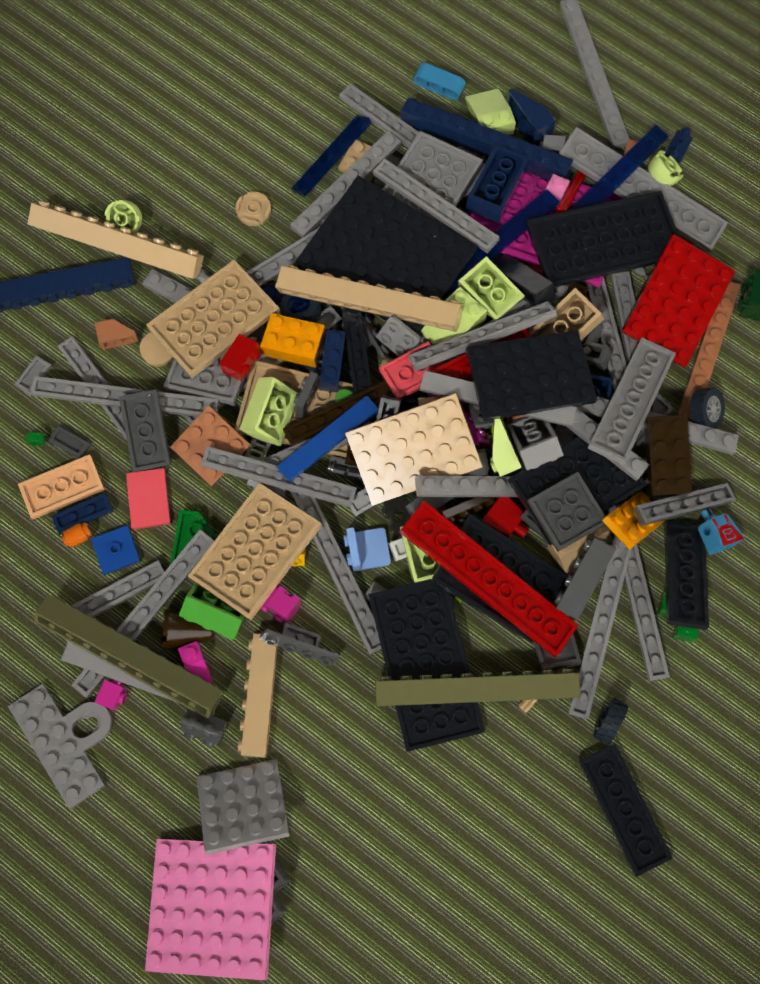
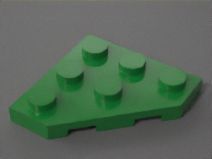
M180 509L170 565L199 530H202L214 541L216 540L217 535L199 512Z

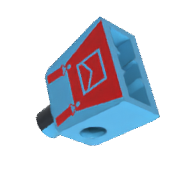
M711 507L701 512L706 522L698 527V531L709 555L730 549L746 539L728 514L716 516Z

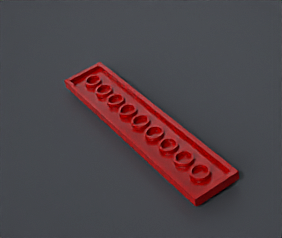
M421 502L399 531L400 534L553 657L559 655L578 627V624L556 609L552 603L427 502Z

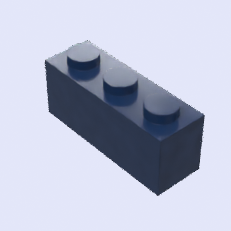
M327 330L320 375L319 390L338 392L346 332Z

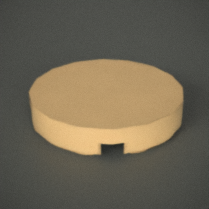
M251 191L239 197L235 210L238 219L248 226H258L269 219L271 204L264 194Z
M151 332L142 339L140 353L149 365L161 367L174 360L172 355Z

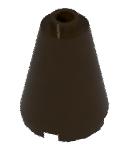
M164 609L163 616L165 617L162 622L161 648L167 649L184 646L196 641L198 643L211 641V637H215V631L207 630L197 623L186 621L183 617L179 616L180 612Z

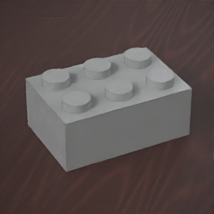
M524 417L507 424L513 443L526 470L535 469L544 463L555 461L559 457L564 456L558 438L549 422Z

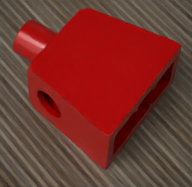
M500 497L482 519V522L507 538L514 532L523 539L529 531L527 527L521 524L523 520L520 517L524 512L509 497Z

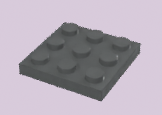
M579 472L527 501L557 552L606 525L602 521L605 518L604 513Z

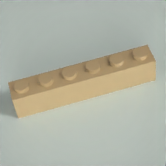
M253 633V639H249V651H252L251 659H247L246 670L249 671V678L245 679L244 690L247 691V699L243 698L242 703L245 719H241L240 731H243V738L239 739L238 751L241 752L243 757L267 758L278 646L267 645L264 641L259 640L261 634Z

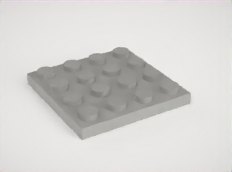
M247 336V338L259 343L258 337ZM225 354L193 378L174 359L164 383L165 390L190 396L218 399L221 403L235 406L245 378L243 381H240L222 372L219 363Z
M277 759L197 776L206 855L289 837Z

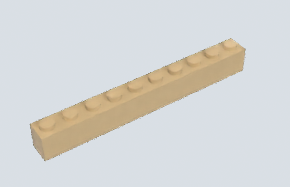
M44 200L31 203L28 225L191 279L197 278L200 275L204 255L198 254V251L188 248L185 250L179 244L164 243L165 240L154 237V239L148 238L146 233L137 232L136 234L131 232L132 229L118 228L115 227L114 223L108 221L102 223L98 221L99 218L88 216L87 218L82 216L81 212L66 211V208L63 206L55 205L53 207L50 206V202Z
M288 265V267L281 266L275 286L282 294L386 317L394 315L400 320L454 332L458 330L463 312L461 305L454 300L446 302L441 301L440 298L435 296L423 297L422 294L417 292L409 294L404 293L403 290L398 288L393 290L386 289L385 286L380 284L372 286L361 280L353 282L347 277L335 278L328 273H323V275L316 274L313 270L305 269L303 271L292 265Z

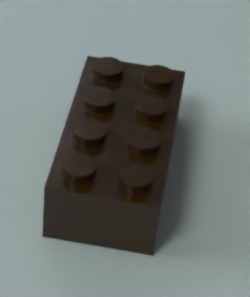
M687 415L646 417L644 432L646 462L649 464L647 467L648 494L658 496L692 493Z

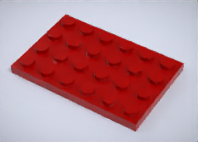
M671 235L621 333L637 342H640L641 338H645L675 352L676 354L672 362L682 368H686L736 271L678 236Z

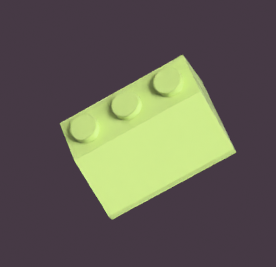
M259 377L240 430L253 438L281 446L285 436L283 428L287 427L290 423L295 405L293 401L297 392L274 377Z

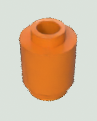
M86 522L64 530V535L61 538L66 547L70 545L73 548L89 540L92 533Z

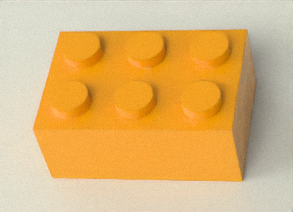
M271 313L260 348L264 356L317 368L325 345L326 327L322 324Z

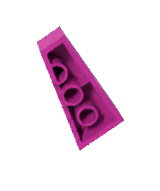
M278 586L260 610L265 613L267 611L274 614L273 618L282 624L283 622L290 623L302 605L299 597L293 595L291 598V594L285 588Z

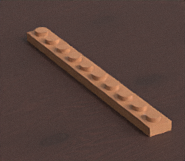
M730 281L704 332L677 415H687L688 422H691L689 415L690 399L695 390L707 388L741 286L733 281Z

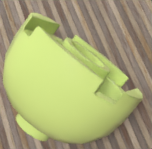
M660 150L649 161L648 172L658 182L672 186L683 177V175H680L682 169L672 156L667 158L664 155L666 152Z
M119 200L112 202L105 211L106 220L114 223L115 227H127L132 229L131 232L136 233L142 225L141 211L131 201Z

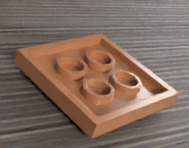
M208 405L172 444L171 448L212 487L225 473L201 466L206 447L242 456L251 444L214 408Z

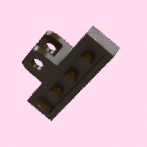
M476 497L468 501L464 500L450 506L440 514L451 523L456 520L454 525L459 527L468 514L474 516L473 514L482 510L483 506L487 508L493 506L497 502L496 499L498 497Z

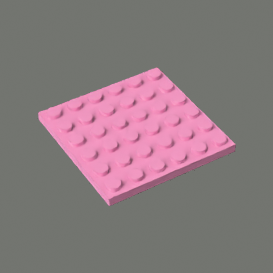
M157 839L145 971L268 980L276 844L257 843L206 855L204 841Z

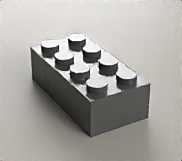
M593 536L592 539H587L583 550H585L583 557L578 556L574 563L576 568L574 573L570 572L564 582V585H566L565 590H560L555 599L557 603L556 609L577 620L616 551L615 546L596 536Z

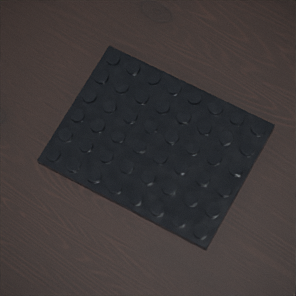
M358 175L301 252L295 263L304 270L310 269L315 271L316 274L323 275V273H328L335 278L347 277L353 282L361 280L372 286L380 284L385 286L386 289L393 290L398 288L403 290L404 293L409 294L417 292L422 294L423 297L435 296L442 301L479 249L475 244ZM377 315L385 321H387L390 318L382 315ZM401 320L416 334H419L425 326Z

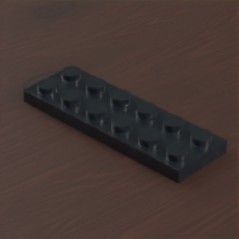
M666 520L664 524L667 624L707 630L709 628L706 551L705 544L698 531L700 525Z
M616 744L579 760L578 763L634 876L637 877L673 859Z

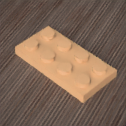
M90 454L18 484L32 520L105 490Z

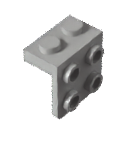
M394 315L387 320L376 335L378 340L399 357L413 350L421 340L418 334Z

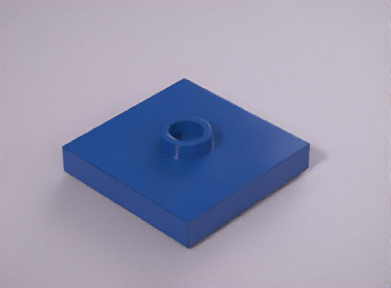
M128 525L91 539L103 575L141 562Z

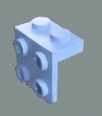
M354 528L346 529L347 535H343L345 547L349 546L350 554L346 555L348 566L352 565L353 572L390 565L391 560L384 528L355 532Z

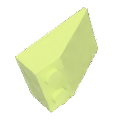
M499 89L465 96L473 122L507 135L514 134L516 122L509 104Z
M487 256L458 280L459 287L487 310V314L495 321L499 320L525 297Z
M461 287L445 300L446 302L448 300L457 301L462 307L463 312L457 332L427 325L420 331V334L433 345L477 329L486 321L487 310Z
M502 418L494 420L492 457L490 458V464L494 473L498 472L500 477L522 468L520 457Z
M402 535L413 583L432 579L439 564Z

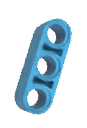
M421 63L413 78V81L418 86L452 100L459 99L466 85L463 78L428 63Z

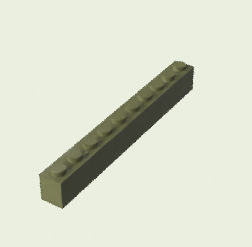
M49 594L35 610V623L206 719H209L221 700L223 691L216 685L209 684L202 680L200 676L189 673L182 666L175 665L164 656L150 651L148 647L137 644L130 637L121 635L112 627L103 625L96 618L85 615L78 608L69 606L58 597H53Z
M573 669L561 670V674H553V670H543L541 675H533V671H521V675L513 676V672H500L501 676H493V673H480L481 677H473L472 673L460 674V678H452V674L440 675V679H432V675H421L420 680H412V676H400V680L392 681V677H379V681L375 682L376 706L581 698L579 673H573Z

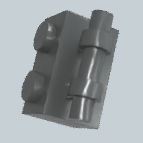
M188 708L186 715H183L180 723L182 725L179 730L184 732V737L195 740V737L203 740L202 744L213 748L214 744L220 746L229 723L214 716L206 719Z

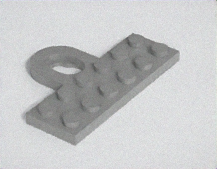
M41 684L8 706L69 809L74 808L106 786L85 752L105 739L111 731L112 716L106 707L94 702H88L63 716L44 684ZM95 717L98 724L92 733L85 738H78L74 733L75 724L81 719Z

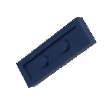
M104 493L51 517L58 534L61 535L64 530L78 523L86 522L87 524L114 511L107 494Z

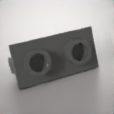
M331 456L327 470L328 474L363 481L357 466L346 465L345 458Z

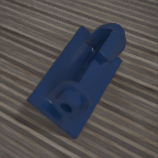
M685 127L681 131H676L665 153L667 158L672 156L678 164L682 161L693 139L690 136L689 128Z

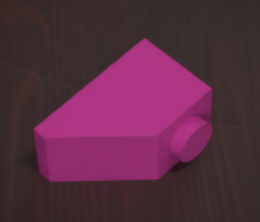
M197 641L178 648L186 671L200 676L207 683L213 682L201 646Z

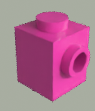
M111 679V681L104 680L94 703L118 711L120 704H123L126 700L127 688L122 687L123 683L114 679Z

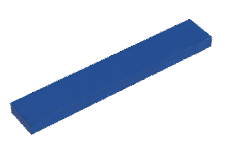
M365 396L279 464L277 469L290 483L347 438L346 432L359 428L376 415L379 410L378 407L368 396Z

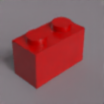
M238 334L219 363L222 372L243 381L245 376L250 374L251 367L255 361H258L261 356L258 342Z

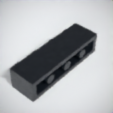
M504 254L492 262L525 295L523 300L532 306L546 301L550 302L555 298L553 282L544 278L538 272L533 271L527 265L522 264L516 258Z

